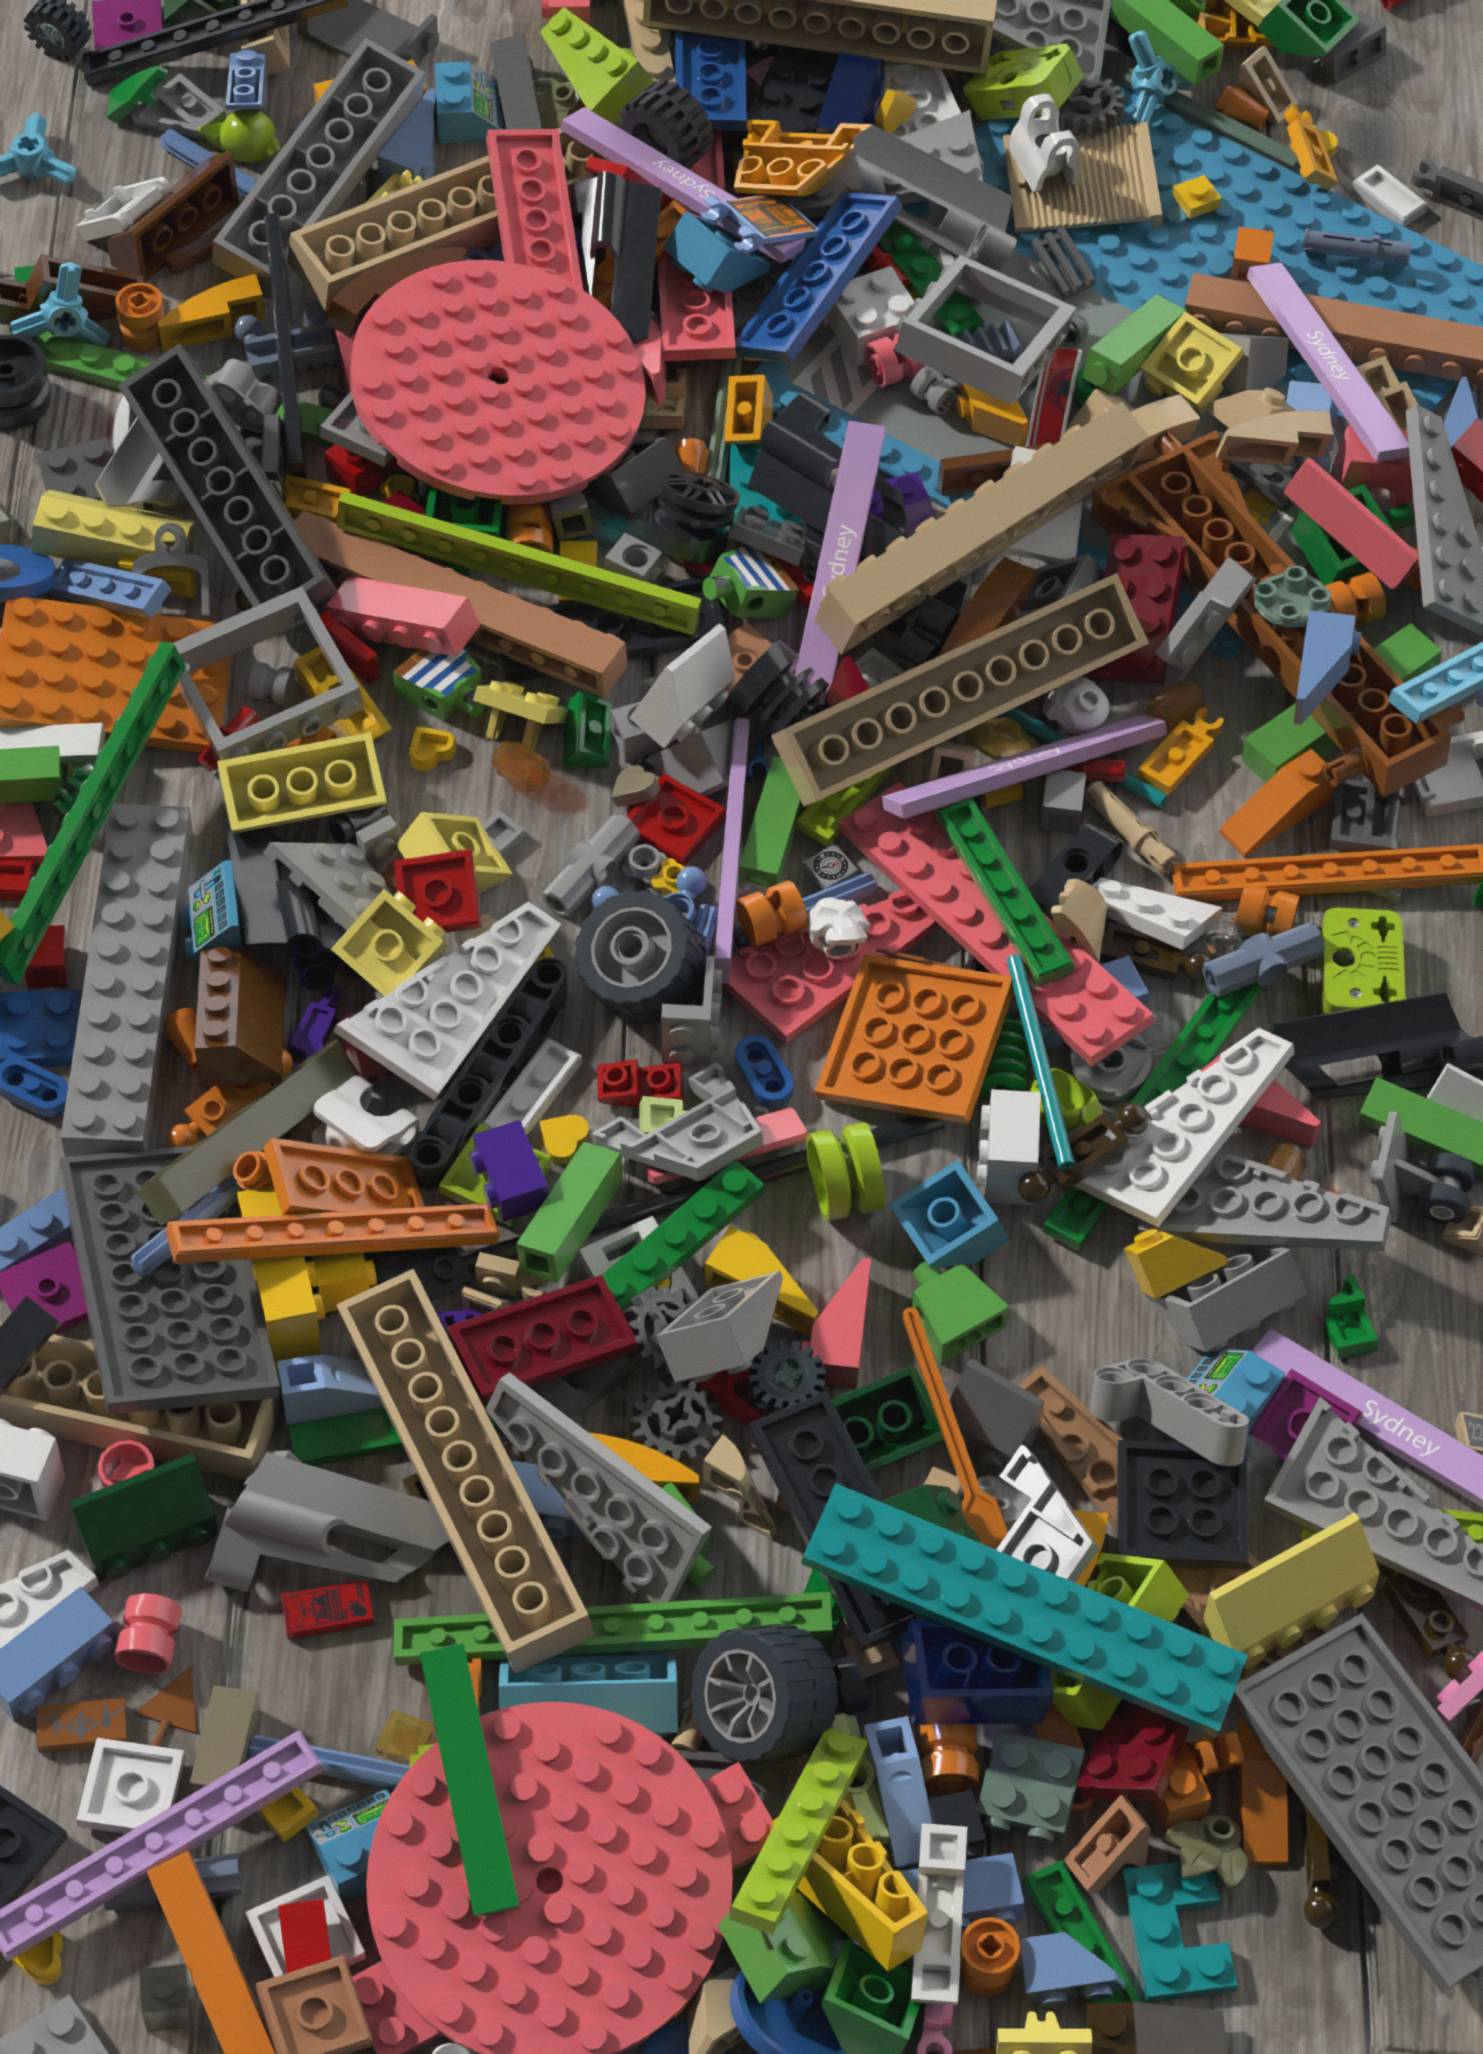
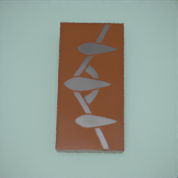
M125 1698L36 1706L37 1748L39 1753L94 1748L97 1738L128 1742Z

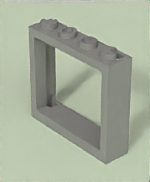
M959 255L951 266L947 264L944 266L937 282L932 281L929 284L924 298H917L909 315H902L895 329L898 331L897 334H899L895 351L1010 405H1014L1067 338L1077 308ZM956 290L1041 329V331L1012 365L926 324Z
M302 586L172 643L175 645L186 666L177 687L218 761L279 750L289 742L305 735H313L321 728L338 720L348 719L349 715L364 709L360 687ZM306 622L341 686L224 738L194 684L190 673Z

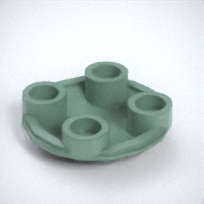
M1290 566L1286 568L1284 573L1269 577L1264 582H1260L1255 586L1254 603L1259 614L1273 624L1284 627L1307 626L1309 610L1328 611L1331 605V592L1323 583L1307 575L1305 568Z

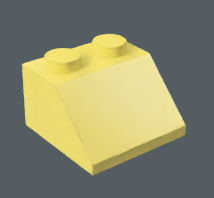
M421 812L396 843L405 859L472 849L475 857L479 894L508 880L512 875L506 862L490 841L486 830L482 828V824L477 817Z

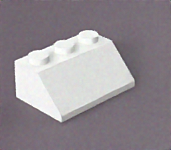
M719 623L670 663L629 719L661 747L666 748L675 739L682 742L695 726L700 727L712 714L713 710L715 712L719 711L728 701L729 693L727 690L734 682L735 674L726 629Z

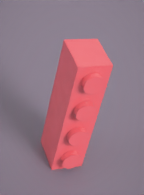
M349 576L338 589V593L325 606L329 615L358 638L452 656L459 654L480 626L468 597Z

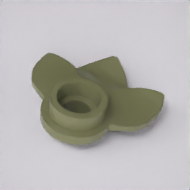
M541 78L534 81L543 129L560 128L562 119L580 109L582 100L571 82L559 83L553 78Z
M1211 1814L1204 1817L1201 1821L1183 1820L1173 1824L1165 1833L1163 1842L1181 1850L1179 1864L1184 1879H1191L1216 1871L1219 1878L1228 1887L1235 1889L1245 1877L1248 1868V1858L1239 1846L1242 1833L1239 1825L1230 1817L1221 1814Z

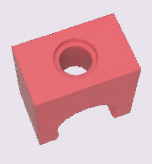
M1347 425L1329 475L1347 491L1362 484H1365L1367 488L1379 487L1387 489L1390 495L1391 508L1399 506L1401 503L1409 505L1413 496L1410 455L1405 458L1376 462L1353 428ZM1400 430L1405 436V438L1408 440L1407 431Z

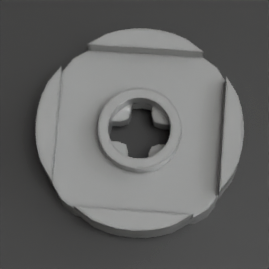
M1136 1035L1103 1059L1109 1061L1112 1057L1118 1060L1117 1068H1107L1101 1061L1091 1067L1072 1049L1070 1075L1087 1085L1095 1093L1097 1099L1119 1105L1126 1103L1129 1097L1136 1095L1149 1078L1152 1064L1151 1056H1149L1146 1050L1147 1045L1140 1035Z

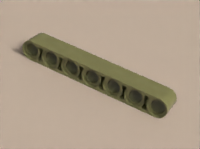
M338 1040L329 1043L284 1076L282 1081L276 1082L136 1190L159 1225L169 1222L233 1174L234 1164L243 1153L248 1151L261 1152L270 1138L278 1139L313 1112L316 1101L323 1095L338 1089L350 1078L359 1076L360 1073Z

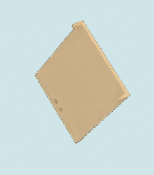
M1138 122L1135 125L1128 124L1127 126L1122 124L1120 127L1117 125L1115 128L1107 126L1106 133L1102 134L1098 130H1094L1092 136L1089 137L1086 131H1081L1077 136L1074 135L1079 144L1077 164L1080 168V177L1078 183L1069 185L1061 171L1053 177L1045 178L1041 191L1035 192L1031 190L1010 152L1009 141L1011 135H1003L1010 196L1013 197L1012 211L1015 233L1055 230L1061 226H1064L1066 229L1151 221L1153 227L1162 225V209L1148 122Z

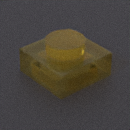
M393 1709L375 1746L376 1755L410 1765V1755L418 1754L419 1746L429 1745L435 1732L434 1724Z

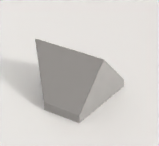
M1219 333L1241 347L1244 352L1243 357L1223 380V384L1231 395L1246 390L1271 388L1286 375L1289 338Z
M728 720L701 731L645 759V761L662 773L667 774L706 797L729 786L734 723Z

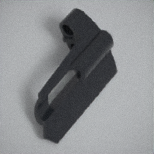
M599 172L597 178L583 180L567 186L573 227L582 228L581 278L583 290L593 296L597 249L606 248L615 260L610 313L622 325L632 343L636 344L647 339L649 336L662 189L626 181L621 176L611 172Z
M805 522V550L808 575L815 582L825 534ZM862 557L859 558L858 565L864 560ZM958 580L933 597L926 594V598L921 605L886 626V629L900 637L894 652H890V656L911 668H916L937 658L959 619L968 585Z
M270 827L232 834L231 828L226 831L247 948L287 947L298 971L300 983L308 990L319 991L326 989L327 985H331L334 982L335 973L338 972L346 978H362L361 975L331 950L347 930L339 923H335L334 919L318 905L321 897L306 886L298 887L291 879L283 880L279 860L272 863L263 855L270 842H310L298 836L292 841L283 840L273 834Z
M1445 991L1273 1023L1270 1031L1271 1034L1293 1043L1294 1054L1284 1068L1317 1100L1369 1094L1376 1077L1406 1090L1433 1087L1447 1063L1483 1081V1035L1471 1037L1461 1029ZM1376 1055L1381 1062L1382 1071L1377 1076L1335 1083L1319 1066Z

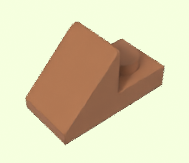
M1120 1795L1063 1860L1086 1891L1098 1894L1126 1862L1140 1867L1146 1866L1150 1827L1125 1796Z

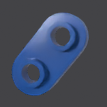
M750 1035L741 1039L735 1048V1065L756 1101L767 1108H780L786 1105L793 1096L794 1081L773 1043L760 1035ZM757 1058L761 1061L758 1063H752L749 1060ZM777 1089L779 1092L770 1093L767 1090Z
M10 1058L0 1063V1095L3 1098L44 1117L58 1116L65 1111L68 1083L65 1079L22 1058ZM15 1081H21V1082H22V1083H21L20 1085H18V1086H12V1085H11V1084H12L13 1082H15ZM51 1097L57 1098L53 1101H45L46 1099Z

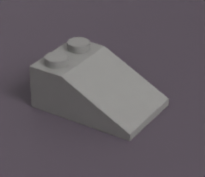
M781 1271L710 1288L656 1336L675 1382L692 1379L693 1383H699L712 1378L719 1371L727 1370L728 1374H735L746 1370L752 1365L751 1360L764 1349L783 1281Z

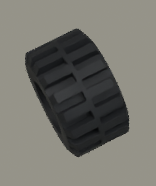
M660 80L659 82L651 83L629 101L619 113L618 118L621 122L618 125L620 129L687 169H690L711 150V144L714 142V136L711 133L713 130L712 124L708 121V115L700 106V102L696 97L694 98L690 95L687 89L684 87L680 88L677 83L672 81L669 83L667 80Z

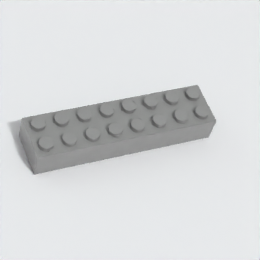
M365 38L213 240L212 263L237 278L256 274L261 292L272 298L265 225L266 214L279 212L284 232L287 261L290 233L336 214L375 161L377 155L423 96L426 72ZM287 263V272L289 277L293 270Z

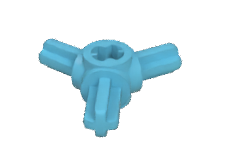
M1140 30L1128 37L1138 63L1131 77L1132 88L1138 96L1130 119L1132 125L1138 122H1148L1149 124L1156 103L1163 102L1165 96L1171 95L1175 90L1188 91L1192 87V83L1178 73L1171 63H1165L1163 57L1155 56L1146 32Z
M33 113L31 117L27 118L24 133L18 135L13 140L12 146L8 147V154L0 156V177L16 172L18 177L23 179L37 180L46 175L62 184L70 185L74 182L77 170L75 167L54 157V151L49 148L48 141L45 138L47 119L41 117L39 113Z
M73 262L61 264L57 288L50 293L45 303L40 304L41 311L10 323L13 334L26 338L50 331L52 336L55 334L62 337H73L76 335L85 342L103 347L107 345L110 339V333L89 319L88 311L82 307V297L78 295L82 269Z

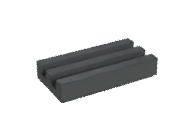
M1064 226L1057 228V233L1053 235L1051 232L1044 234V239L1039 240L1038 237L1031 240L1032 249L1064 300L1096 285V278ZM1059 242H1061L1064 249L1071 258L1072 262L1079 271L1080 275L1084 279L1083 282L1080 281L1073 267L1071 266L1065 254L1061 250L1060 246L1058 245ZM1050 247L1071 281L1072 287L1068 288L1046 252V248Z

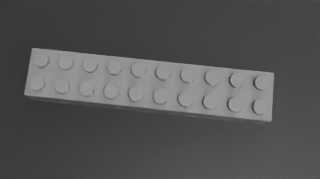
M113 804L110 810L61 1131V1141L65 1157L150 1150L166 1038L165 1029L167 1027L164 1021L169 1016L182 923V905H184L194 836L190 807Z

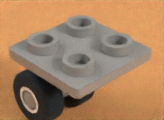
M1389 1112L1386 1126H1381L1379 1130L1378 1145L1381 1151L1379 1159L1372 1162L1370 1176L1371 1183L1376 1185L1378 1189V1204L1390 1209L1391 1223L1398 1222L1404 1194L1420 1195L1419 1211L1426 1219L1432 1222L1447 1225L1448 1222L1458 1224L1464 1221L1470 1205L1469 1197L1465 1192L1471 1190L1476 1176L1474 1164L1469 1159L1458 1154L1439 1153L1428 1160L1426 1171L1411 1165L1412 1156L1399 1113Z

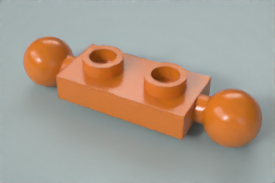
M284 1049L282 1078L290 1073L293 1068L292 1057ZM269 1082L212 1087L184 1110L191 1123L177 1124L168 1131L166 1136L167 1147L194 1146L199 1142V1137L202 1134L206 1137L269 1089L271 1085Z

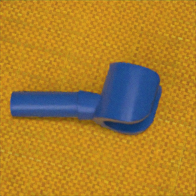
M757 739L754 742V760L750 762L747 768V781L749 784H752V775L757 772L763 773L766 776V781L770 765L764 760V741L761 739Z

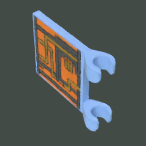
M767 194L721 201L715 196H708L704 202L711 209L708 212L701 213V217L710 224L717 223L728 215L742 227H740L738 233L745 239L740 243L736 242L734 246L743 254H749L765 244L817 237L820 232L814 224L781 195Z

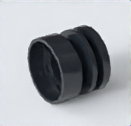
M690 471L668 473L663 479L662 492L658 497L660 509H657L653 516L648 534L650 543L661 552L683 561L694 563L717 562L718 558L725 553L729 540V529L727 526L731 525L735 518L734 511L738 507L740 500L738 492L729 484L705 474Z
M782 640L774 643L753 663L735 684L727 697L745 716L753 713L761 706L765 711L756 725L760 730L765 729L776 720V724L768 734L771 740V735L809 718L818 707L823 694L830 685L823 678H819L809 688L806 687L816 672L811 667L805 669L797 676L793 675L791 672L796 667L800 657Z

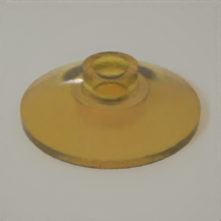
M993 717L966 730V736L970 743L981 753L995 760L1040 747L1031 733L1022 728L1016 720L1009 717Z

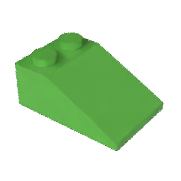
M798 1892L794 1893L773 1935L730 1920V1912L718 1924L760 2004L792 1997L800 1989H807L810 1992L827 1989L841 1945L845 1940L838 1925L809 1898Z

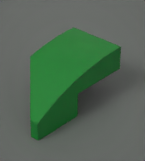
M154 66L134 74L116 86L109 93L106 118L119 124L137 106L139 101L151 107L155 100V87L162 80H165L168 70L161 66Z
M1354 1274L1347 1275L1344 1279V1286L1338 1295L1331 1298L1328 1303V1314L1325 1317L1324 1326L1337 1359L1378 1351L1379 1339L1365 1312V1297Z

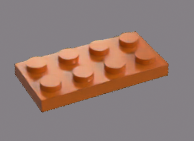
M270 1138L263 1147L282 1215L425 1207L416 1177L412 1172L409 1157Z

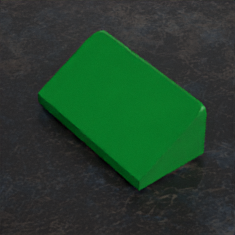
M579 690L566 704L569 711L564 724L563 765L607 768L610 765L611 710L613 703Z

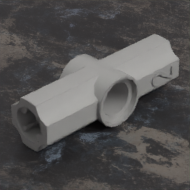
M622 814L619 816L612 815L588 843L581 841L573 848L567 858L564 870L542 893L543 901L553 913L561 918L563 916L570 917L594 889L609 884L616 872L618 862L640 839V831L634 826L632 820Z

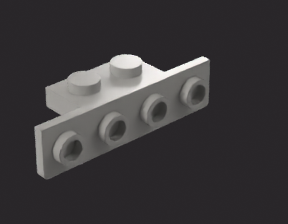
M1231 558L1226 559L1204 591L1198 594L1156 651V654L1167 662L1164 684H1143L1158 698L1166 702L1257 579Z

